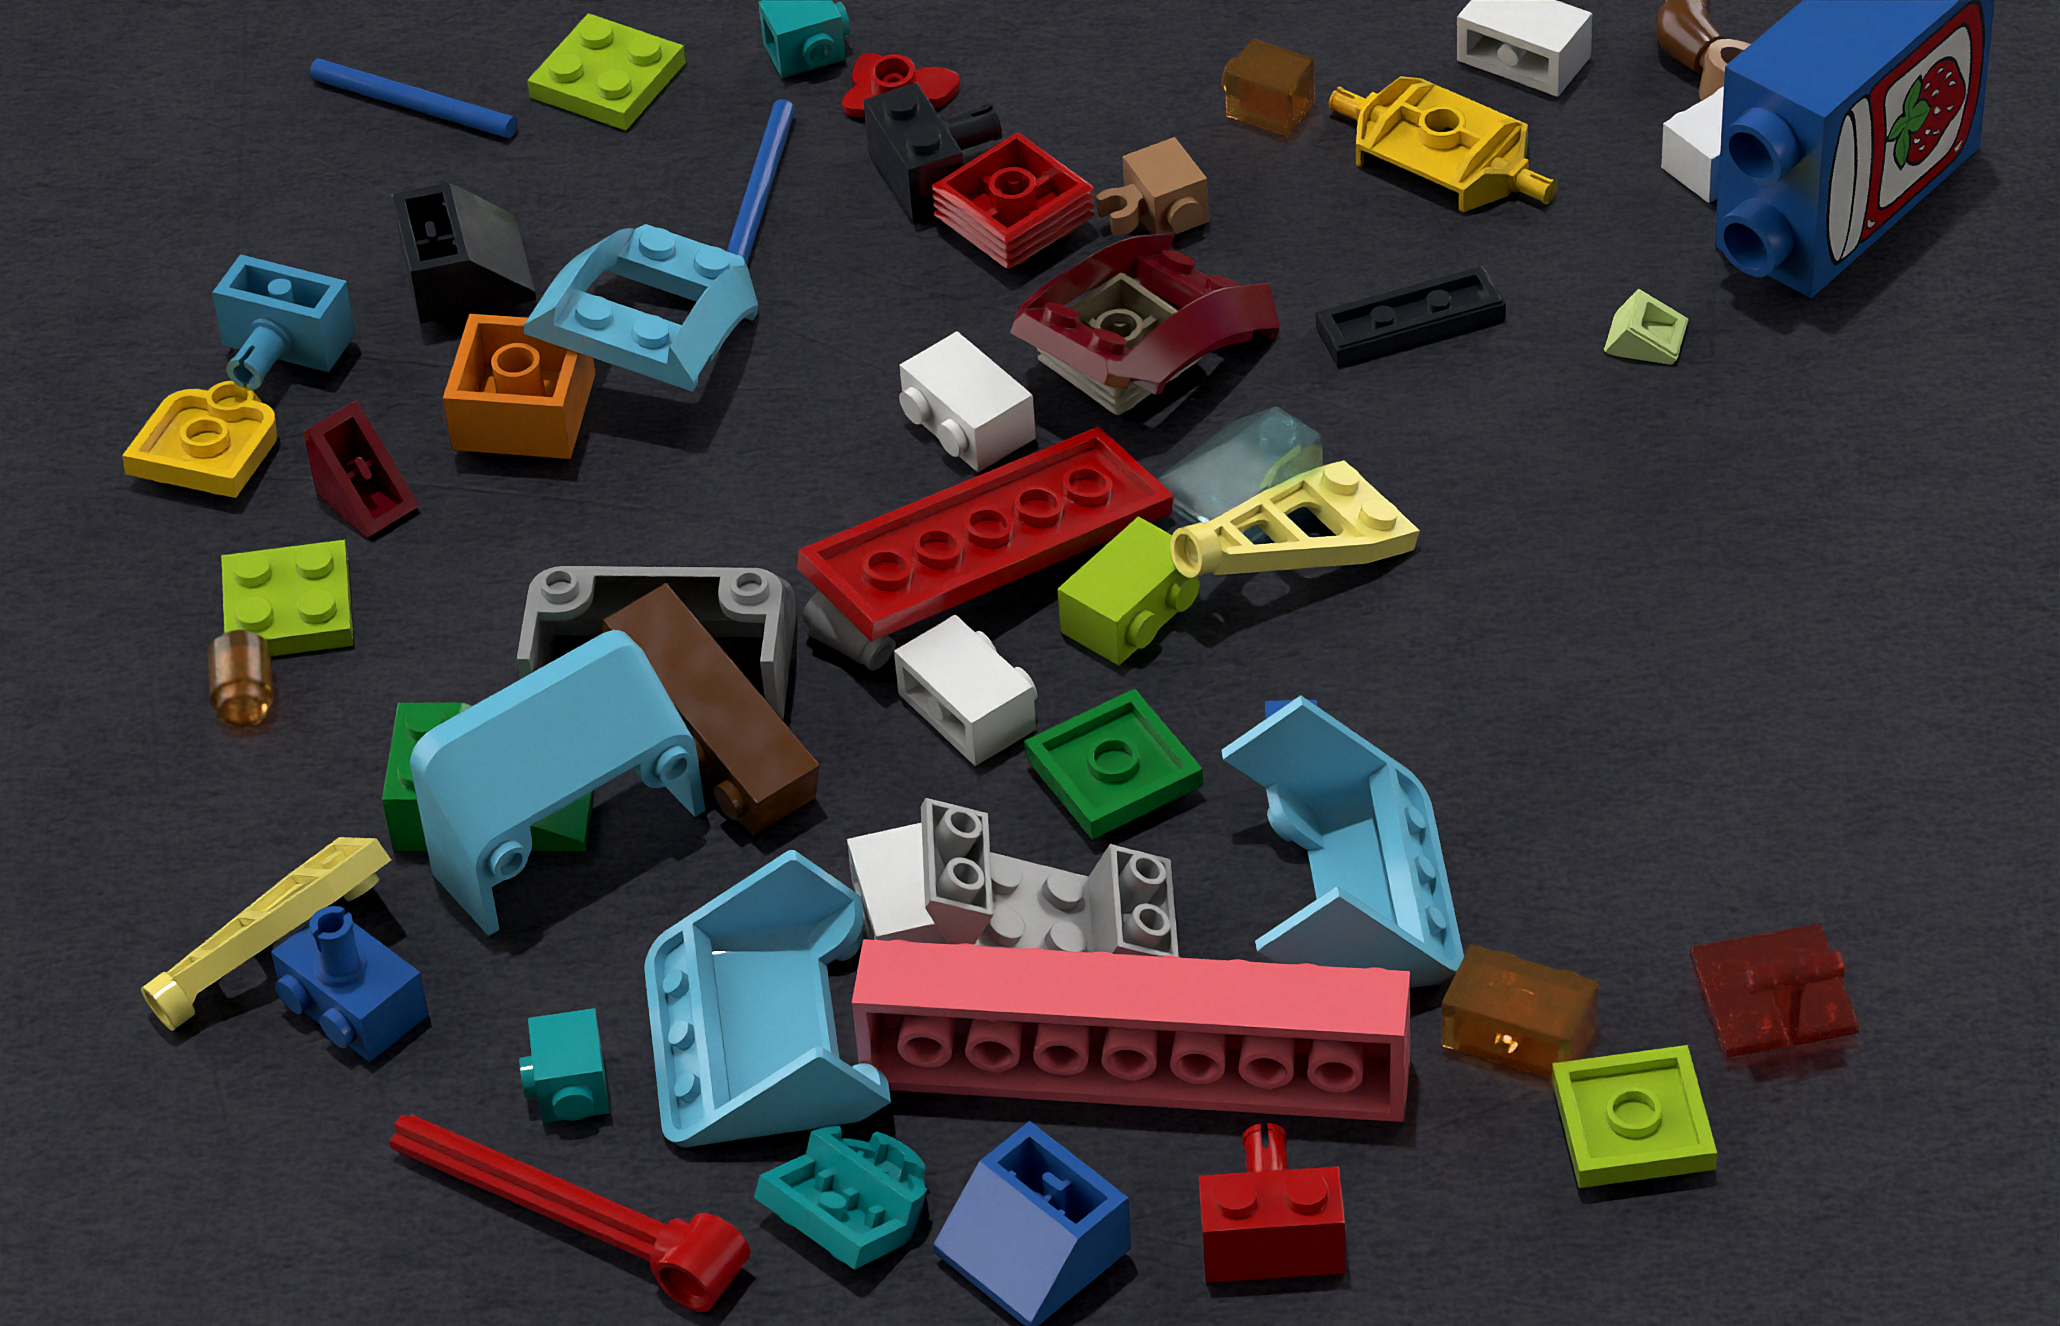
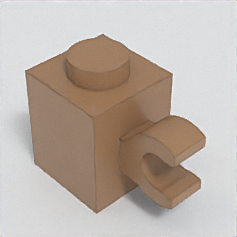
M1175 137L1122 156L1124 187L1107 189L1096 196L1097 214L1100 218L1110 214L1111 233L1114 236L1132 232L1138 226L1139 219L1151 235L1178 234L1209 222L1207 178Z

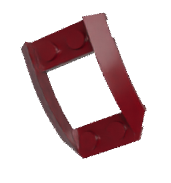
M1176 233L1135 236L1104 247L1058 275L1018 306L1010 333L1103 385L1127 389L1129 382H1133L1157 395L1162 394L1167 381L1200 357L1231 344L1250 342L1254 331L1268 339H1276L1280 325L1269 282L1240 285L1223 276H1207L1194 269L1196 262L1192 258L1170 250ZM1124 273L1149 291L1177 305L1181 309L1153 329L1130 350L1125 347L1127 343L1125 338L1105 329H1091L1078 321L1080 315L1075 310L1064 305L1085 292L1101 286L1115 275Z

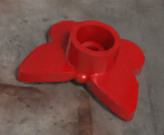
M864 53L855 62L852 72L853 88L843 97V111L851 117H865L864 99L914 83H918L933 107H941L947 104L959 92V75L954 71L939 67H928L915 71L912 60L899 54L881 56L875 53Z

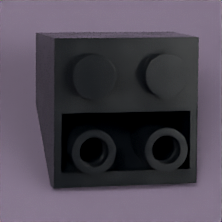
M451 183L391 194L401 249L420 324L537 300L515 214Z

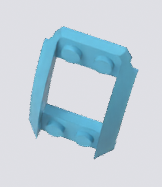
M645 224L636 229L626 228L616 231L573 258L556 276L525 322L523 334L693 392L698 383V376L707 362L711 363L726 338L743 318L752 321L755 319L759 305L750 273L743 257L718 247L682 237L665 229ZM604 271H608L696 301V304L684 323L679 325L661 317L588 294L586 291Z

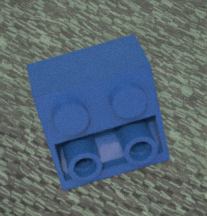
M1029 1121L979 1161L933 1244L934 1253L1023 1325L1039 1326L1132 1249L1129 1198Z

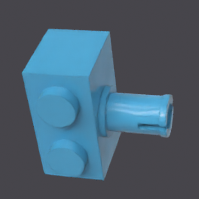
M240 254L212 292L222 344L239 349L237 355L227 364L226 371L230 379L242 388L247 385L248 380L254 375L248 387L249 390L258 389L277 359L329 372L356 334L347 281Z

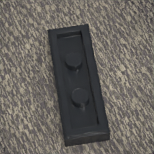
M1484 266L1315 312L1316 329L1336 365L1341 366L1506 319V303Z

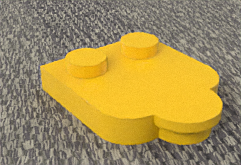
M233 381L218 383L208 391L185 389L175 392L162 401L122 455L125 475L236 498L277 440L274 411L270 406L261 402L260 398L254 394V390H249L248 384L242 388Z

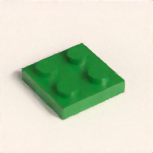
M1136 689L1128 691L1024 741L1025 757L1092 840L1203 787L1202 767Z

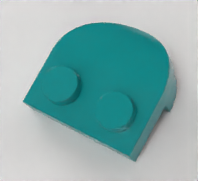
M839 1126L824 1127L811 1131L806 1154L759 1175L754 1198L779 1215L785 1223L796 1227L828 1250L834 1258L846 1263L855 1270L902 1247L911 1239L918 1226L928 1189L925 1188L924 1183L926 1167L922 1159L912 1149L886 1134L875 1132L870 1141L865 1142L841 1138L842 1130Z

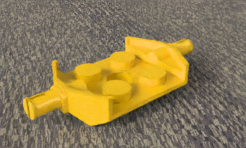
M1400 76L1378 94L1372 92L1366 99L1342 87H1337V91L1334 90L1331 94L1329 109L1353 118L1358 123L1356 136L1357 166L1361 167L1364 164V155L1369 153L1459 193V211L1463 213L1507 197L1511 192L1524 193L1540 200L1544 204H1548L1549 200H1552L1556 193V180L1546 178L1529 170V160L1526 159L1528 148V124L1421 78ZM1447 127L1454 129L1448 132H1437Z

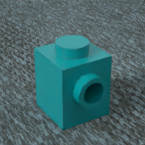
M832 0L758 1L763 45L781 78L846 60L844 36L850 35L851 28L842 2L834 3Z
M595 1008L528 1018L532 1056L519 1058L524 1097H538L542 1123L561 1120L575 1121L588 1116L609 1114L603 1051Z

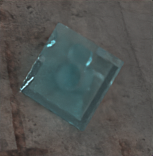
M1278 406L1232 421L1159 476L1157 480L1174 495L1173 511L1193 524L1207 523L1265 490L1323 466L1322 435ZM1255 525L1241 533L1253 542L1265 532L1258 525Z

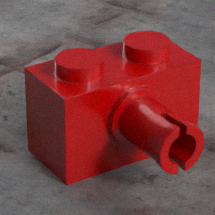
M1267 1123L1269 1145L1265 1148L1262 1146L1261 1124L1248 1128L1242 1136L1247 1172L1199 1175L1205 1283L1346 1274L1345 1220L1339 1166L1288 1170L1287 1134L1281 1126Z

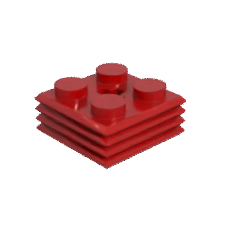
M1021 133L1013 134L932 185V189L936 191L933 194V198L937 200L933 204L937 208L934 215L1007 269L1026 263L1029 257L1057 239L1070 235L1076 227L1095 215V212L1091 210L1094 207V203L1090 201L1094 198V195L1090 192L1093 190V186Z

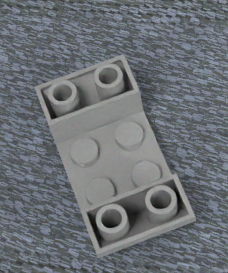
M925 798L921 805L925 909L948 944L968 943L987 947L1021 949L1036 947L1056 951L1090 953L1104 951L1124 955L1158 957L1172 955L1179 957L1171 859L1110 844L1088 877L990 852L988 813Z

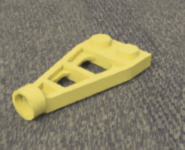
M1343 460L1298 472L1207 523H1197L1178 528L1171 537L1170 551L1176 568L1182 575L1188 578L1211 572L1214 575L1367 564L1413 551L1420 530L1371 486L1356 469ZM1307 507L1336 536L1308 537L1286 515L1298 508ZM1258 525L1275 543L1254 545L1241 532Z
M337 838L284 877L168 972H162L141 988V992L146 1002L167 1028L172 1031L195 1015L192 1004L199 992L310 919L318 910L329 906L342 896L346 901H351L367 892L380 880L375 872L390 862V857L376 838Z

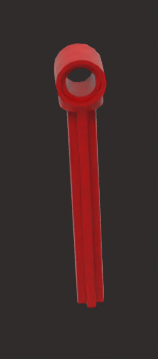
M413 1114L409 1117L401 1115L394 1124L396 1133L389 1140L392 1150L649 1261L650 1270L664 1292L674 1301L688 1309L697 1312L709 1311L750 1258L751 1250L743 1235L729 1222L716 1215L698 1213L690 1222L675 1218L668 1224H665Z

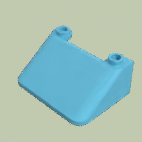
M795 850L783 853L664 931L654 941L647 954L644 968L661 1126L664 1136L680 1147L687 1148L856 1123L891 1103L888 1080L884 1073L867 1063L851 1067L839 1057L827 964L835 959L838 961L848 960L859 950L863 941L862 926L864 920L861 896Z

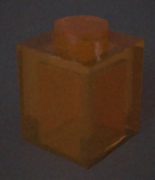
M1252 38L1237 58L1232 57L1228 61L1223 71L1221 86L1226 91L1227 116L1289 136L1315 103L1314 58Z

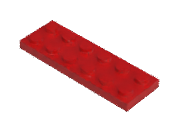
M1096 427L803 547L798 552L797 569L870 641H874L1110 541L1138 516L1149 523L1172 514L1174 495L1100 427Z

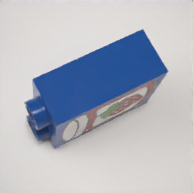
M1803 0L1725 66L1715 247L1721 250L1726 258L1740 271L1754 277L1768 275L1809 298H1813L1980 148L1995 0Z

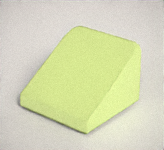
M1638 289L1615 313L1604 351L1618 357L1672 365L1678 358L1688 318Z

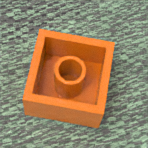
M469 314L443 395L452 450L571 459L595 378L593 357L523 334L524 324L528 318Z

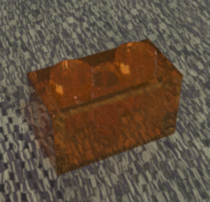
M1470 944L1442 1001L1441 1046L1552 1079V1063L1581 1060L1597 1026L1599 981L1582 977L1573 971L1558 970L1520 959L1508 952L1493 951Z

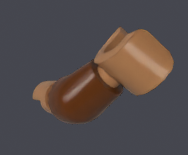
M1665 0V3L1660 6L1656 15L1657 39L1666 54L1695 73L1702 74L1699 96L1700 100L1703 101L1713 95L1718 89L1724 87L1725 66L1751 44L1725 39L1710 21V13L1706 8L1707 0Z

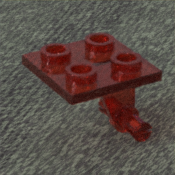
M1821 923L1690 947V958L1726 1058L1859 1034V1023L1842 981L1845 977V967L1839 949L1831 951Z

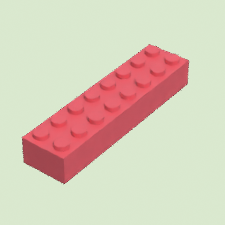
M863 939L852 998L859 1064H870L884 1073L888 1080L889 1090L1404 1122L1410 1065V971L1386 970L1377 967L1367 969L1329 967L1309 963L1298 965L1261 963L1240 959L1229 961L1192 959L1172 955L1161 957L1124 955L1104 951L1093 953L1056 951L1036 947L1025 949L987 947L968 943L953 945L909 942L898 939L890 941Z

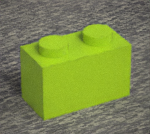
M1138 516L1058 588L1061 633L1119 666L1138 648L1146 647L1154 639L1157 631L1178 611L1183 612L1192 605L1199 593L1200 582L1198 576L1188 578L1182 575L1172 560L1170 551L1172 535Z

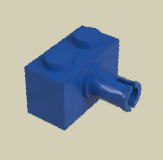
M330 905L315 912L309 923L271 952L278 979L275 983V990L282 1002L296 1014L305 1012L317 1021L334 1044L341 1048L349 1046L371 1062L429 1015L421 973L356 925L349 912L344 915V908Z

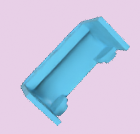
M620 630L608 631L431 729L417 742L410 758V767L432 875L488 936L500 930L492 887L503 880L516 876L525 867L532 849L530 826L633 767L636 775L647 786L651 788L666 787L694 817L705 811L696 743L644 651L625 632Z
M1301 695L1221 750L1224 761L1266 788L1270 806L1267 810V816L1274 831L1286 841L1293 840L1308 851L1317 900L1255 941L1256 949L1259 953L1278 964L1298 965L1309 963L1329 967L1363 969L1377 967L1386 970L1410 971V988L1440 985L1464 968V954L1432 803L1425 788L1410 770Z

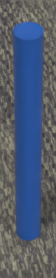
M320 58L315 59L310 68V78L314 81L504 138H512L517 129V118Z
M784 99L777 100L773 104L727 248V252L743 257L746 265L795 113V106L790 101Z

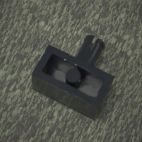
M918 83L896 88L863 100L868 152L912 222L934 215L937 208L933 204L937 200L933 198V194L936 191L932 189V185L963 166L962 150L1002 138L1001 123L996 110H993L992 104L988 103L981 108L944 119L942 115L937 114Z

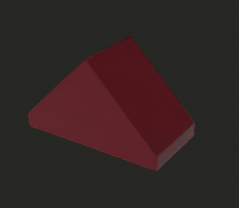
M357 400L303 431L316 493L366 538L420 506Z

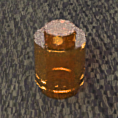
M246 630L227 632L213 640L207 649L210 703L223 722L233 726L254 725L267 716L269 707L274 700L270 645L263 637Z

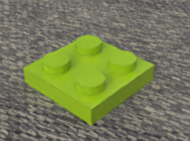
M588 13L527 80L530 98L626 131L686 63L684 45Z
M345 540L221 555L224 637L229 662L354 646L349 558Z
M1688 1045L1552 1063V1083L1579 1188L1716 1170L1717 1150Z

